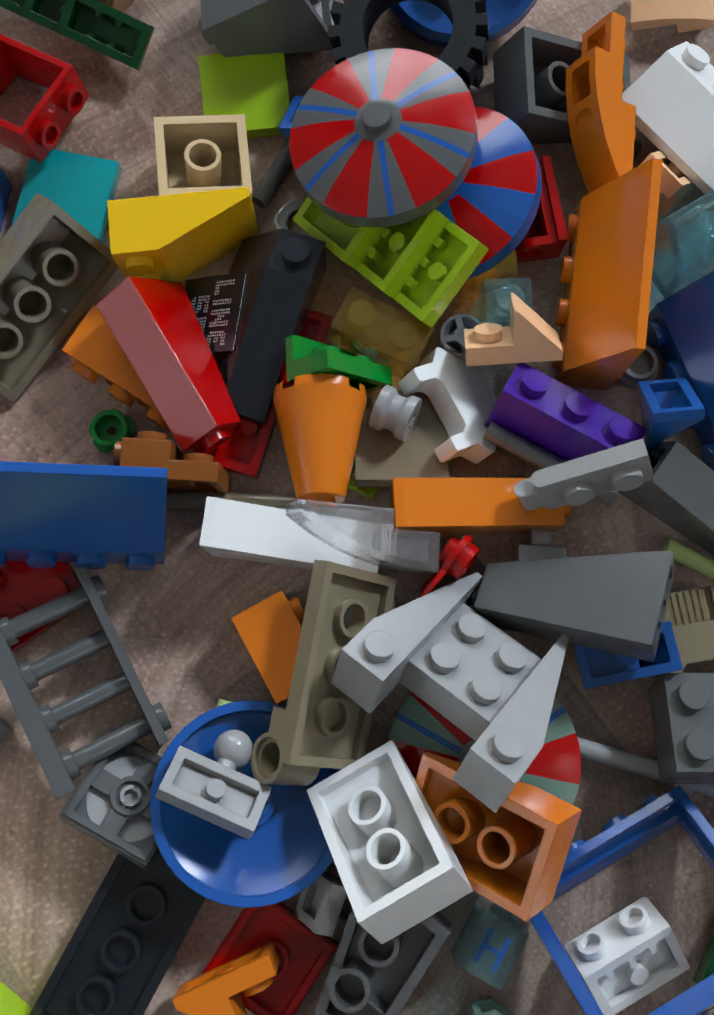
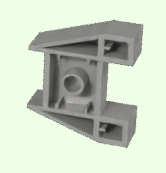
M475 572L373 618L342 648L331 684L370 714L400 682L474 739L476 742L468 751L453 780L496 813L543 748L569 637L562 634L543 659L539 658L469 607L471 595L482 578V575Z

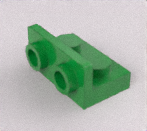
M292 335L285 339L287 382L294 383V377L304 374L324 373L348 377L349 386L357 390L359 383L365 386L366 393L382 389L385 385L392 386L391 367L374 363L369 356H356L354 352L297 335Z

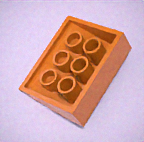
M652 158L583 196L574 214H567L565 227L569 251L568 256L563 255L558 275V282L565 284L564 298H558L554 313V325L561 326L559 340L563 350V360L549 361V368L556 369L555 380L567 386L608 391L646 348L663 159Z

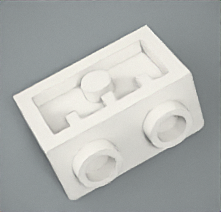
M647 897L640 898L565 944L566 952L604 1015L619 1013L690 969L671 926Z

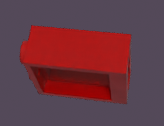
M0 34V96L17 74L49 88L21 128L0 118V144L42 163L51 149L57 145L61 135L74 117L82 110L90 95L73 65Z

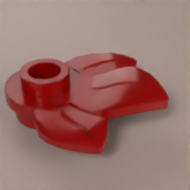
M467 534L459 540L453 536L437 557V560L443 563V565L421 586L419 598L435 591L448 575H451L458 581L465 574L481 551L480 548L474 545L473 537Z

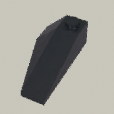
M284 228L243 239L228 273L246 272L234 350L223 351L222 378L238 416L264 426L273 405V391L276 385L282 382L286 373L285 339L292 335H301L326 272V242Z

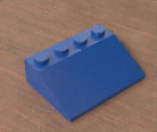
M0 461V567L6 566V561H26L27 566L41 569L54 568L57 562H76V567L78 568L85 566L89 570L106 568V563H126L125 568L147 571L154 569L155 564H164L168 468Z

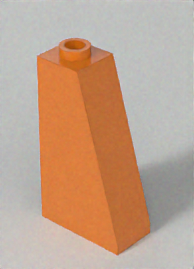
M393 478L390 490L392 540L465 536L467 534L526 533L534 528L557 531L565 525V518H570L571 505L554 509L541 507L534 510H525L514 492V487L519 481L528 478Z

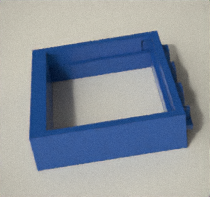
M680 785L658 798L652 794L645 800L642 805L643 808L628 817L619 815L612 818L602 827L600 834L587 842L578 840L571 843L553 899L677 824L681 826L714 871V829ZM540 911L529 921L584 1015H604L543 912ZM714 974L648 1015H714Z

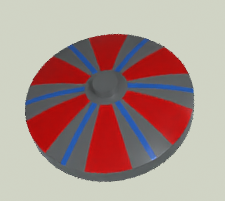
M402 48L378 49L346 59L328 70L311 86L300 102L292 121L289 138L290 156L294 171L305 193L326 214L337 220L357 226H394L412 221L431 212L456 191L473 163L478 143V125L470 91L461 77L450 66L429 54L416 50Z

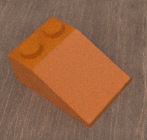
M429 752L423 754L415 781L450 842L473 891L522 920L529 921L553 901L582 809L536 786L519 781L495 813L453 780L461 765L460 762Z

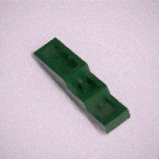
M0 0V7L140 71L154 31L153 26L98 0Z

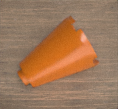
M324 373L304 374L294 377V386L283 389V381L277 384L273 391V403L296 499L299 503L306 505V509L310 512L328 513L335 510V505L345 501L367 403V393L365 386L359 383L358 390L350 387L349 378L342 375Z

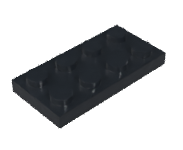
M159 848L146 870L117 854L29 1015H144L206 898L195 893L175 876L163 859Z

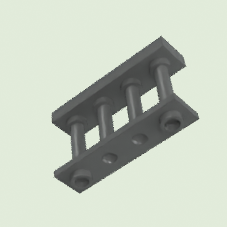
M85 566L75 570L77 580L81 585L80 588L10 620L7 616L0 619V680L56 800L77 789L73 779L82 775L81 769L149 734H152L157 746H160L169 741L165 731L172 728L161 703L158 702L153 706L151 705L102 604L110 600L100 576L97 574L89 577ZM88 604L90 605L101 630L32 663H29L28 660L18 663L11 648L12 645L19 642L18 637ZM108 647L111 648L122 673L51 708L49 704L39 708L31 691L40 686L38 681ZM131 690L143 715L142 717L73 752L69 748L60 752L52 735L60 731L59 725Z

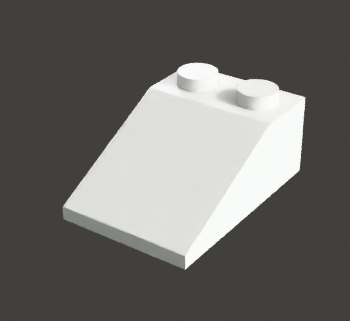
M393 740L307 789L357 922L381 944L393 939L473 891L450 842Z

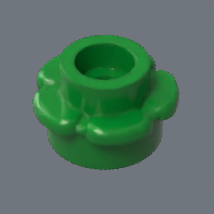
M108 409L98 413L93 418L89 428V433L94 439V446L104 453L114 450L115 443L122 441V437L130 438L135 432L132 419L129 416H123L121 411L117 409ZM116 428V434L109 435V429Z

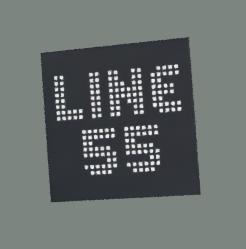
M246 272L186 280V293L211 352L234 350Z

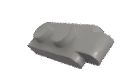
M642 438L537 470L532 474L531 478L519 481L514 487V492L525 510H534L541 507L554 509L565 505H582L591 501L595 496L616 490L630 491L638 488L644 482L654 480L655 477Z

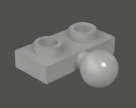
M232 729L223 732L216 739L213 749L216 761L179 746L155 798L250 840L272 787L236 771L247 765L251 760L253 743L245 732Z

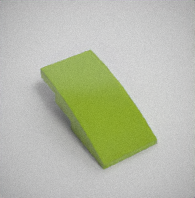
M307 197L292 219L315 239L325 241L328 250L344 263L357 270L382 292L395 299L431 328L489 250L435 208L417 219L399 225L363 227L335 219L322 211Z

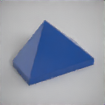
M686 377L638 382L642 425L647 428L644 435L646 450L705 418V408Z

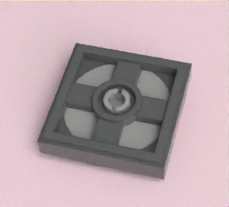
M133 742L95 762L60 813V820L146 870L158 850L151 824L150 796L154 775L162 757Z

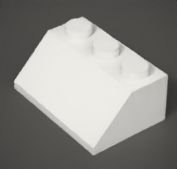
M686 41L667 50L622 93V101L636 106L635 126L709 198L714 194V67L709 63L710 58L701 47L689 44Z

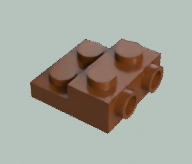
M139 431L137 438L122 437V441L115 443L113 451L114 466L168 468L167 490L228 493L231 490V477L219 462H213L214 457L212 455L202 453L184 454L172 440H167V434L155 431Z

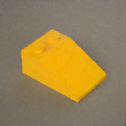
M249 187L107 200L111 256L125 279L128 277L182 282L239 248L243 239L259 235Z

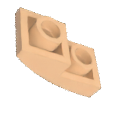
M631 0L630 23L632 31L676 24L678 33L714 28V0Z

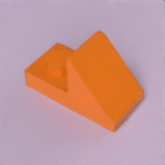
M273 942L182 983L172 999L175 1009L186 1015H248L239 992L243 991L246 997L263 991L273 983L271 977L276 976L280 963Z

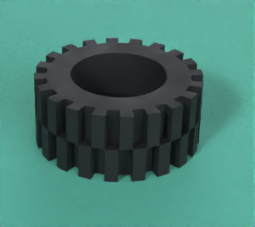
M333 0L330 14L335 25H328V38L333 48L331 53L335 64L337 65L348 58L368 52L369 36L377 19L393 5L409 0H343L344 3ZM420 0L440 8L452 23L453 28L450 40L437 59L450 66L461 77L471 94L470 86L472 85L479 89L484 79L483 65L488 66L489 29L486 0Z

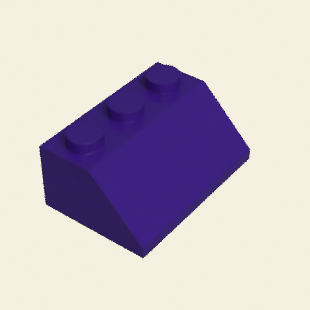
M526 363L517 364L484 423V426L488 428L492 421L565 461L642 439L647 428L633 422L629 418L620 415Z

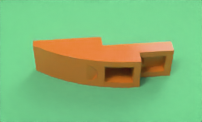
M614 11L608 13L582 34L581 57L566 68V104L570 135L577 164L588 193L633 169L636 106L622 101L626 17Z

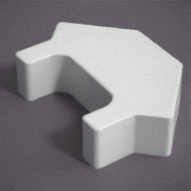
M436 347L421 361L420 366L415 367L399 382V386L404 395L423 392L429 397L449 435V439L435 449L440 462L444 463L462 456L478 464L496 450V445L483 439V436L487 430L484 423L496 404L497 399L480 369L474 366H466V362L440 347Z

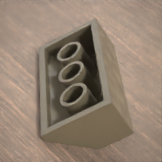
M36 193L0 240V394L15 403L119 268L111 256V250L52 200Z

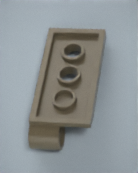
M314 560L286 708L273 706L269 731L257 738L251 752L252 773L260 783L307 786L316 779L320 768L343 769L366 755L373 711L369 714L331 684V680L334 674L335 663L340 656L342 648L373 618L392 610L397 579L330 561ZM350 607L352 610V620L346 629L344 626V614L347 608Z

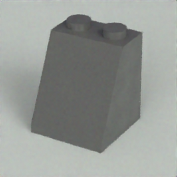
M201 0V18H199L201 33L207 43L214 44L224 57L329 51L333 48L328 38V25L335 24L330 14L332 0Z

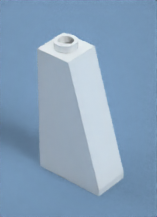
M207 496L199 546L215 557L313 569L314 560H325L377 574L378 567H388L391 540L382 539L383 526Z

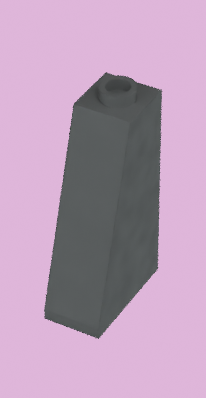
M678 441L660 442L647 450L655 479L644 482L636 489L618 492L714 556V471Z
M650 551L487 563L483 579L480 580L479 585L471 595V603L477 613L498 628L556 641L562 634H565L569 637L568 643L654 662L675 574L674 552Z

